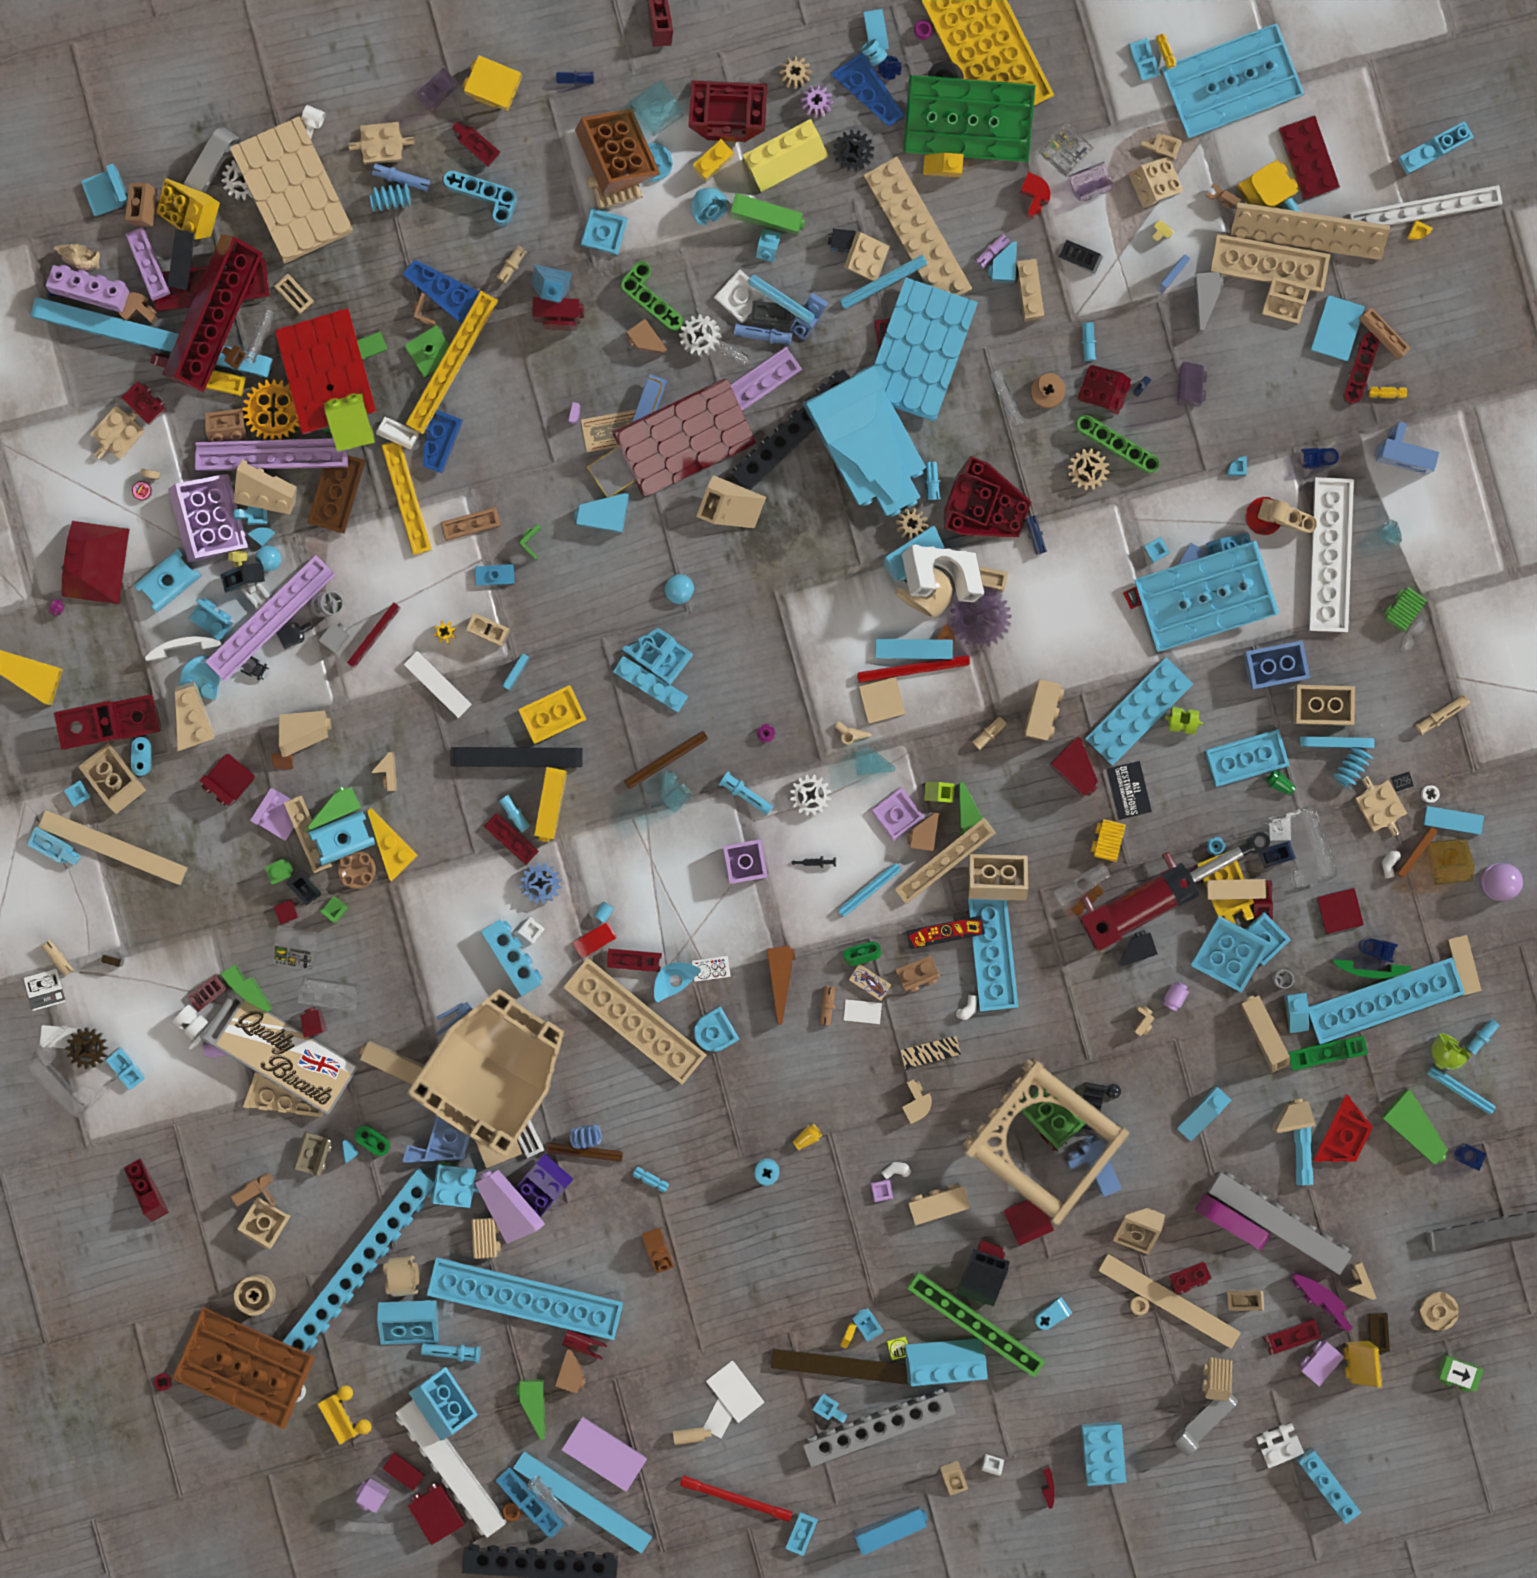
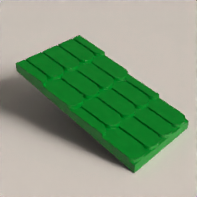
M909 75L903 152L917 154L954 153L964 154L963 157L1029 162L1036 85Z

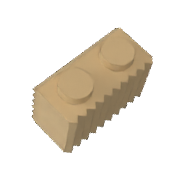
M493 1217L473 1218L471 1220L473 1258L497 1257L498 1252H501V1241H497V1233H500V1230Z
M1210 1357L1208 1363L1204 1364L1203 1375H1206V1380H1203L1202 1391H1205V1398L1228 1402L1232 1386V1361Z

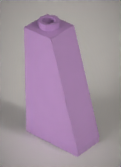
M488 1170L480 1175L481 1179L475 1182L506 1244L534 1233L545 1225L544 1221L499 1170L492 1173Z

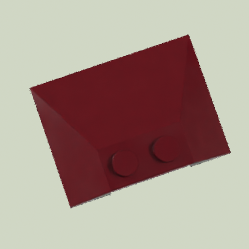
M691 80L688 127L707 141H719L720 139L728 142L749 141L765 131L767 84Z
M72 521L66 542L61 596L119 604L130 529Z

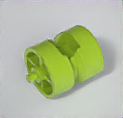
M1172 707L1170 715L1164 718V720H1168V731L1179 733L1183 730L1184 734L1196 735L1199 725L1203 726V722H1200L1198 710L1188 709L1184 711L1183 708Z

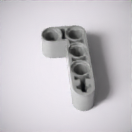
M226 128L216 129L183 185L205 193L227 154L231 153L230 147L239 144L241 139Z
M1232 1394L1228 1402L1209 1399L1171 1438L1172 1442L1187 1457L1190 1456L1199 1447L1198 1442L1238 1403V1400Z

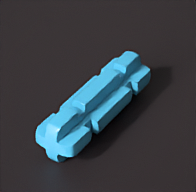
M637 1167L633 1173L635 1178L642 1179L643 1182L654 1188L657 1187L663 1193L669 1187L667 1182L660 1181V1178L649 1172H644L640 1167Z

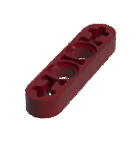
M1372 332L1366 333L1361 339L1343 394V398L1348 404H1356L1362 397L1380 342ZM1370 336L1373 337L1375 342L1369 348V350H1373V353L1368 350H1362V347L1364 349L1367 348L1368 341L1366 339H1369ZM1362 354L1369 356L1370 361L1366 365L1362 364L1359 360ZM1356 372H1360L1364 376L1363 381L1360 383L1356 382L1353 378ZM1354 386H1361V389L1357 388L1355 391L1357 398L1350 400L1348 393L1353 391Z

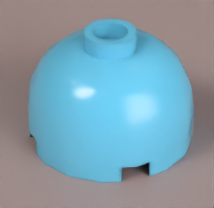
M712 187L699 189L690 203L691 213L699 225H708L707 221L712 219L713 222H716L728 211L727 204H729V200L719 189Z

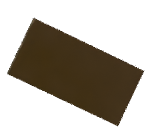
M1367 1313L1369 1341L1378 1348V1352H1390L1388 1313Z

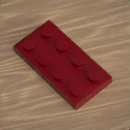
M1315 115L1278 128L1303 201L1340 188Z

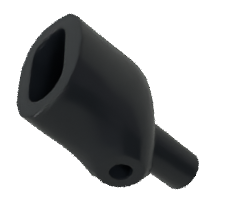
M310 621L302 626L292 622L276 633L286 650L302 643L305 640L304 633L313 629Z

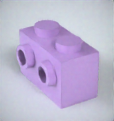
M1325 1340L1322 1342L1318 1341L1314 1345L1313 1353L1309 1357L1305 1356L1299 1368L1318 1386L1324 1382L1344 1358L1342 1354Z
M369 1479L367 1483L363 1481L355 1494L359 1496L356 1502L359 1503L358 1506L365 1511L371 1510L376 1513L390 1490L372 1479Z

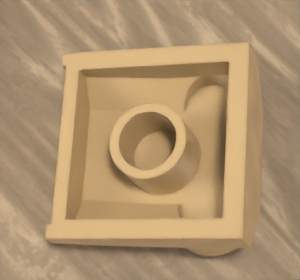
M257 1197L237 1231L260 1246L271 1250L291 1216Z

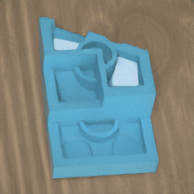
M660 628L651 631L646 636L640 637L632 645H626L622 648L630 657L669 685L672 684L693 656L689 650L679 645L671 635Z

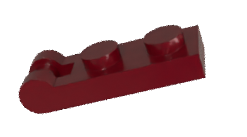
M608 948L607 968L660 972L661 966H659V961L662 959V953ZM646 958H652L651 965H646Z
M1311 1319L1277 1332L1266 1334L1263 1338L1268 1344L1269 1348L1267 1350L1269 1355H1273L1319 1339L1321 1336L1315 1319ZM1280 1338L1282 1344L1276 1346L1275 1339Z

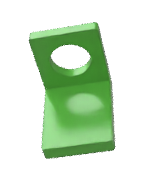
M539 525L533 529L529 528L522 535L524 538L519 542L536 560L538 557L526 544L542 529Z

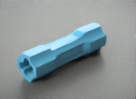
M1311 1127L1294 1130L1296 1185H1313Z

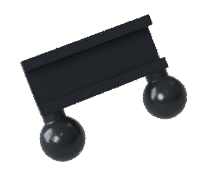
M1086 1082L1083 1099L1101 1113L1104 1093L1111 1099H1117L1121 1095V1088L1117 1084L1105 1086ZM1087 1124L1081 1127L1083 1129L1095 1131Z

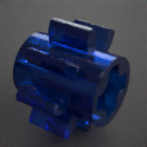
M886 56L884 61L878 65L879 73L882 74L884 79L893 80L896 75H901V62H898V58L895 56Z

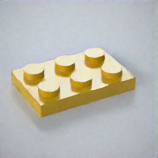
M571 685L518 709L534 744L587 720Z

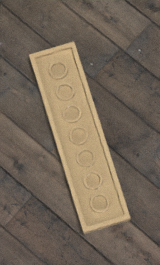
M896 156L864 174L866 182L910 259L913 260L920 255L925 257L927 265L917 270L923 282L959 296L971 291L970 283L898 157Z
M1238 202L1230 236L1381 260L1390 225Z
M589 958L584 961L563 987L682 1085L707 1055Z

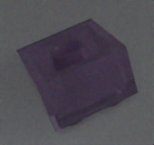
M1183 362L1179 366L1177 405L1201 406L1202 401L1205 402L1206 390H1203V382L1206 383L1207 371H1204L1203 365Z

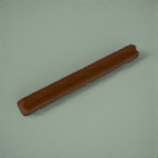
M704 731L699 732L624 781L627 788H633L708 740Z

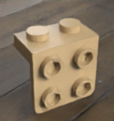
M1168 157L1143 164L1128 174L1143 209L1150 207L1161 199L1183 191L1172 162Z

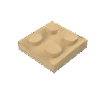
M856 232L844 268L873 282L879 278L890 246L864 233Z

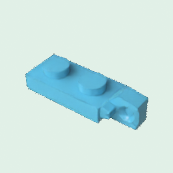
M38 827L34 828L27 842L29 847L58 863L63 862L66 864L68 861L75 865L81 858V855L72 851L73 847Z

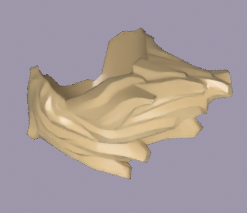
M79 244L58 245L54 247L58 251L57 253L62 256V260L77 272L78 270L91 272L94 269L98 270L100 268L99 251L93 253L86 246Z

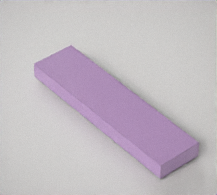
M143 226L126 233V238L152 301L170 294Z

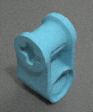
M1060 1296L1037 1313L1035 1324L1040 1329L1048 1330L1067 1318L1072 1311ZM1042 1316H1044L1045 1318L1048 1317V1319L1046 1320L1048 1323L1047 1325H1044L1043 1323L1040 1324V1322L1042 1321Z

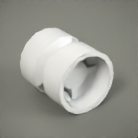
M187 1005L172 1022L179 1030L184 1029V1034L192 1041L209 1024L202 1015L197 1016V1011L190 1005Z

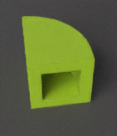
M925 782L924 801L953 803V783Z

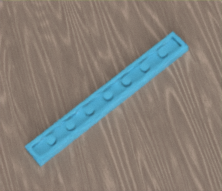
M524 1451L513 1467L641 1554L652 1538L650 1534Z

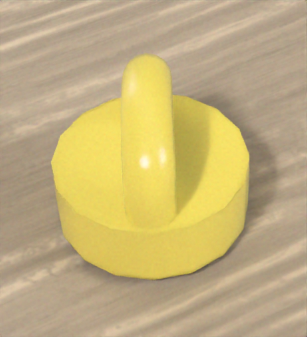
M231 551L228 553V560L233 561L234 567L237 568L242 565V561L247 560V553L244 551Z

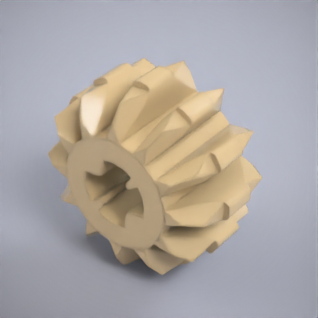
M794 56L793 62L790 58H787V64H781L784 70H780L779 75L783 76L781 78L782 83L788 81L786 87L789 88L791 84H794V89L796 90L797 84H800L802 88L805 87L804 81H810L808 76L812 74V71L808 70L810 67L809 63L803 64L804 58H801L798 62L797 56ZM795 69L796 72L799 71V75H792V70Z
M916 508L912 509V514L909 513L908 509H905L906 517L900 513L899 518L903 521H896L897 525H902V527L897 528V532L904 530L901 537L904 538L906 534H909V541L912 540V535L917 537L919 536L918 532L920 534L925 532L921 528H928L927 524H922V522L927 521V517L920 518L923 514L922 511L916 515ZM909 520H912V522L917 523V525H915V529H912V527L907 526V524H909Z

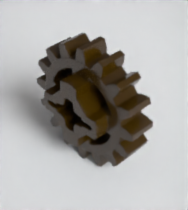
M85 1027L84 1032L81 1028L77 1029L78 1034L71 1033L73 1039H67L70 1046L65 1047V1050H70V1053L66 1056L73 1058L72 1064L78 1062V1068L84 1065L85 1069H89L90 1064L95 1068L97 1067L96 1062L100 1064L103 1062L101 1057H107L104 1050L108 1049V1047L103 1044L107 1039H101L103 1033L96 1034L97 1029L95 1028L91 1032L89 1027ZM89 1035L92 1036V1038H90L89 1040H85L81 1036ZM90 1044L88 1048L90 1051L84 1052V1045ZM97 1044H99V1052L96 1051ZM88 1056L92 1060L84 1061L82 1060V1058Z

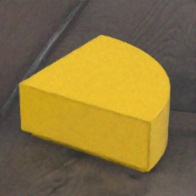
M1415 220L1407 239H1423L1433 228Z
M853 1323L848 1325L846 1333L840 1342V1347L845 1349L848 1347L857 1325Z

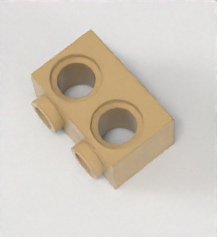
M473 613L466 629L468 632L501 647L504 646L510 632L509 628L476 613Z

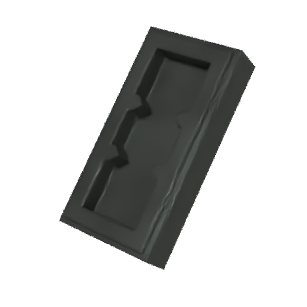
M753 301L751 320L789 324L790 311L777 303Z

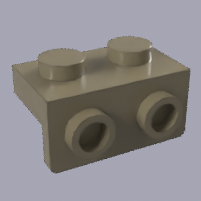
M304 1131L293 1168L320 1177V1174L325 1169L326 1155L331 1150V1140L325 1136Z

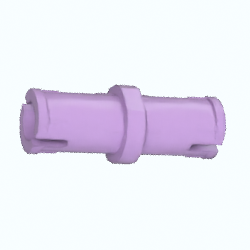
M1001 234L991 245L989 244L986 250L975 260L977 265L983 261L979 266L980 268L984 269L1010 243L1008 238L1002 242L1006 237L1004 234Z

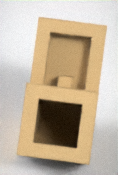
M913 1078L907 1081V1084L915 1099L902 1105L911 1124L924 1118L930 1111L932 1104L930 1093L927 1092L922 1095L921 1092L924 1090L919 1080L915 1082Z

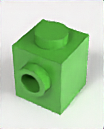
M285 859L264 867L272 885L293 877L291 874L293 869L289 861L286 862Z

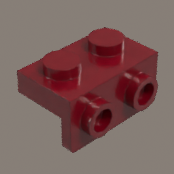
M1204 1261L1169 1275L1172 1283L1171 1286L1176 1294H1184L1190 1291L1191 1287L1196 1285L1197 1287L1203 1286L1208 1283V1280L1212 1279Z

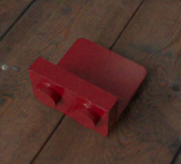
M1090 365L1077 398L1081 402L1103 407L1112 414L1119 415L1124 405L1126 393L1130 389L1132 379L1122 372Z
M225 754L208 775H204L199 781L203 784L201 787L209 794L213 792L218 796L216 800L220 804L232 806L255 780V775L232 755Z

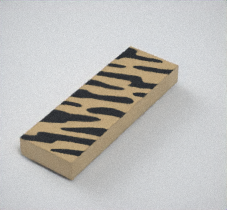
M956 1036L900 1050L905 1069L961 1055Z

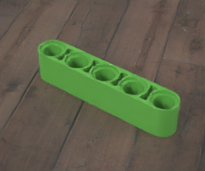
M1083 415L1076 422V430L1081 435L1142 472L1153 474L1158 470L1160 461L1155 455L1094 418ZM1083 420L1088 421L1090 428L1087 430L1082 429L1080 422ZM1099 430L1104 431L1106 438L1103 440L1099 439L1096 436V432ZM1113 441H1121L1123 445L1122 449H1115L1113 447ZM1131 450L1137 451L1139 458L1131 459L1129 452ZM1152 460L1155 463V469H1148L1145 464L1146 461Z

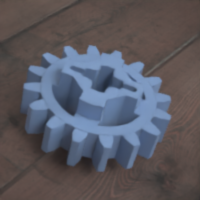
M536 863V868L530 865V871L523 872L526 877L520 878V880L524 881L520 888L526 889L523 895L529 894V901L535 898V904H538L539 900L546 904L547 898L553 901L552 895H559L556 889L562 888L558 885V882H561L562 879H557L556 877L559 872L553 873L554 867L551 866L548 869L547 863H544L543 867ZM543 871L548 872L552 878L548 879L545 877ZM535 872L536 877L534 880L528 882L530 876ZM539 878L542 881H550V883L543 885V889L540 886L532 885L539 882ZM549 885H554L552 891L547 895L546 890ZM530 889H536L539 893V896L533 894L530 891Z

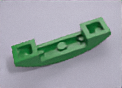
M1331 959V963L1339 969L1367 978H1389L1411 970V966L1393 964L1388 965V972L1353 969V961Z
M1362 1035L1313 1045L1288 1053L1292 1071L1346 1058L1368 1055L1365 1037Z

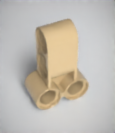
M1263 499L1258 514L1259 519L1272 523L1275 522L1297 532L1311 533L1316 529L1317 520L1315 517L1290 507V504L1276 499L1273 501Z

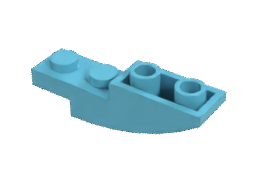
M1464 121L1401 155L1397 159L1406 175L1455 150L1473 139L1474 136Z

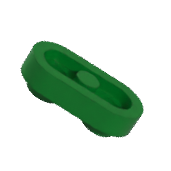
M868 942L849 947L843 953L845 963L850 966L877 960L882 955L881 946L877 942Z
M363 1125L355 1132L356 1141L373 1154L383 1156L389 1152L391 1147L390 1141L372 1127ZM362 1132H368V1138H363ZM379 1142L384 1144V1149L378 1148Z

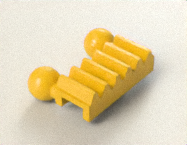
M347 1385L341 1386L337 1394L318 1403L339 1445L358 1434L366 1435L371 1431V1423L368 1420L362 1419L358 1421L354 1428L350 1417L346 1414V1410L343 1408L340 1400L348 1401L353 1396L352 1388Z

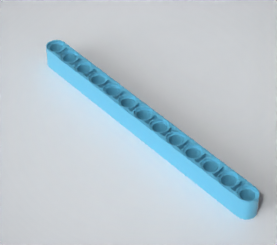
M37 297L34 298L30 314L31 317L167 353L172 352L179 335ZM244 351L247 353V356L237 371L268 378L273 359ZM220 353L216 365L236 370L224 361L226 356Z

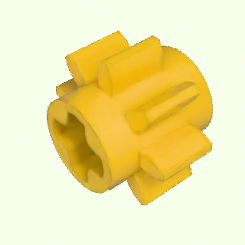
M441 620L439 627L434 626L437 629V633L433 634V636L440 637L439 643L446 640L447 644H450L449 639L451 637L456 639L453 632L457 628L450 627L452 622L449 621L445 625ZM448 627L447 631L450 632V634L448 636L444 635V637H442L443 634L440 632L441 629L445 630Z

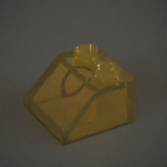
M1466 838L1429 843L1430 868L1435 885L1473 881L1474 862Z

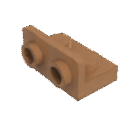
M242 409L205 413V429L209 442L247 438L245 419L243 418L244 411Z
M931 955L895 969L904 991L908 990L909 993L919 990V985L926 983L928 986L938 982L937 978L940 977Z

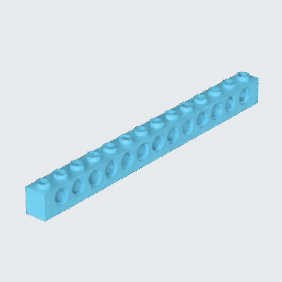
M420 1168L417 1169L285 1338L284 1343L294 1347V1340H300L303 1343V1348L300 1350L304 1352L308 1348L312 1349L318 1342L316 1339L318 1334L326 1332L330 1326L328 1324L329 1320L332 1317L336 1319L342 1311L340 1306L343 1302L347 1304L354 1296L351 1292L355 1287L359 1289L366 1280L363 1278L367 1272L372 1273L378 1264L375 1261L379 1256L383 1258L389 1251L387 1247L389 1243L397 1241L401 1235L400 1229L403 1226L407 1228L413 1220L411 1215L414 1211L419 1212L425 1205L423 1202L425 1197L432 1196L435 1181ZM414 1187H419L422 1190L421 1197H415L412 1194ZM401 1203H408L410 1211L403 1212L400 1208ZM389 1218H396L398 1226L395 1228L391 1227L388 1223ZM377 1234H385L386 1242L380 1243L377 1240ZM366 1248L373 1249V1258H368L365 1255ZM355 1263L362 1266L363 1270L361 1273H356L353 1270ZM348 1279L351 1283L350 1288H344L341 1285V1280ZM330 1294H336L338 1296V1303L334 1304L330 1302ZM319 1309L326 1311L327 1317L325 1319L318 1317L317 1311ZM306 1325H313L315 1332L313 1334L307 1333Z

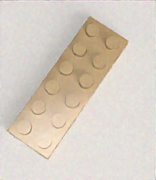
M1217 234L1210 272H1219L1220 275L1270 284L1273 276L1309 285L1311 286L1309 291L1323 293L1330 254Z

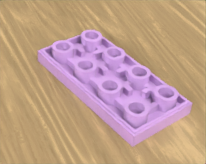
M584 1417L581 1418L562 1448V1451L626 1492L647 1460L645 1456Z

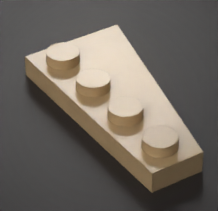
M257 1072L254 1074L243 1108H258L259 1110H274L283 1113L291 1112L317 1117L323 1115V1112Z

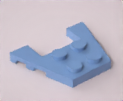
M436 1116L427 1150L407 1145L403 1162L464 1160L470 1137Z

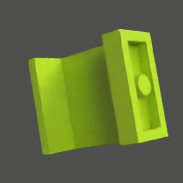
M351 394L346 398L331 399L324 403L325 413L337 452L375 442L362 394Z

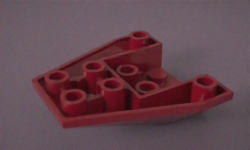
M970 456L957 473L944 508V528L960 535L1019 538L1032 502L989 463Z

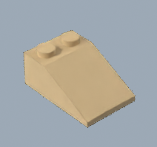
M109 743L79 766L94 789L115 814L146 791L135 774Z

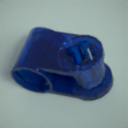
M1307 448L1301 450L1304 456L1302 469L1332 467L1339 460V453L1334 448ZM1326 453L1334 455L1335 459L1333 462L1325 460Z
M1364 938L1360 941L1359 950L1363 954L1394 963L1393 956L1398 944L1374 938ZM1369 941L1373 943V949L1370 952L1365 948L1366 943Z

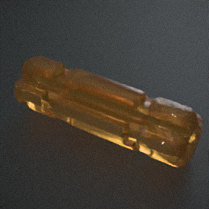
M1096 885L1092 892L1085 896H1088L1091 903L1097 900V897L1104 893V890L1099 885ZM1080 900L1079 904H1076L1071 910L1076 916H1079L1086 908Z

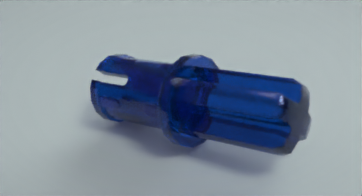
M577 70L575 72H557L556 82L558 84H575V86L577 84H594V72H577Z

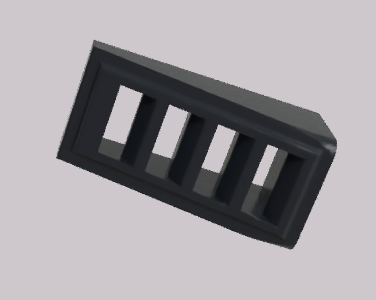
M1066 240L1059 258L1095 274L1103 256L1096 251ZM1073 247L1074 249L1070 257H1068L1067 254L1070 248ZM1078 250H1080L1081 252L1077 260H1075L1074 258L1076 256V253ZM1085 253L1088 254L1085 262L1082 263L1081 261ZM1092 257H1095L1094 260H1093V262H1092V264H1091V266H1090L1089 263H1090Z

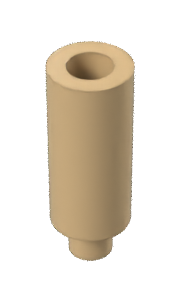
M704 1427L673 1431L674 1445L705 1441V1438L712 1437L711 1429L704 1430Z

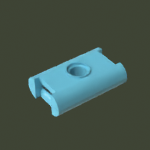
M179 548L134 585L139 592L143 590L154 604L151 607L157 613L202 576L197 569L192 570L182 559L184 554ZM166 575H170L173 579L172 584L169 586L163 583Z
M362 811L308 832L309 839L315 841L321 857L317 859L321 866L375 845L374 838L368 836L362 821L366 819ZM340 833H343L346 836V840L343 844H340L337 841V837Z

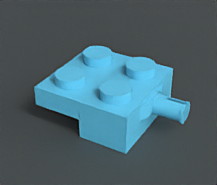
M437 1164L431 1203L470 1208L474 1192L480 1193L475 1185L476 1169Z

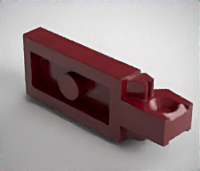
M458 122L452 127L458 134L457 139L487 167L501 154L496 147L473 127L467 125L464 128Z

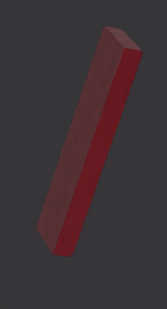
M394 602L348 660L347 664L356 668L400 611V606Z

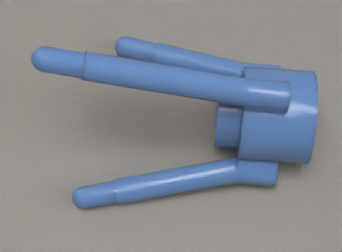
M468 1002L460 1003L458 1006L437 1016L439 1020L454 1012L458 1015L436 1033L438 1036L473 1010Z

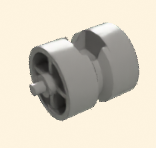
M326 591L314 595L310 606L312 612L318 617L334 616L342 611L344 600L337 591Z

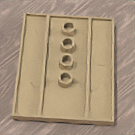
M300 116L230 147V151L284 264L354 233Z

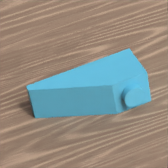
M1214 1086L1176 1129L1188 1140L1192 1141L1222 1112L1231 1099L1218 1087Z

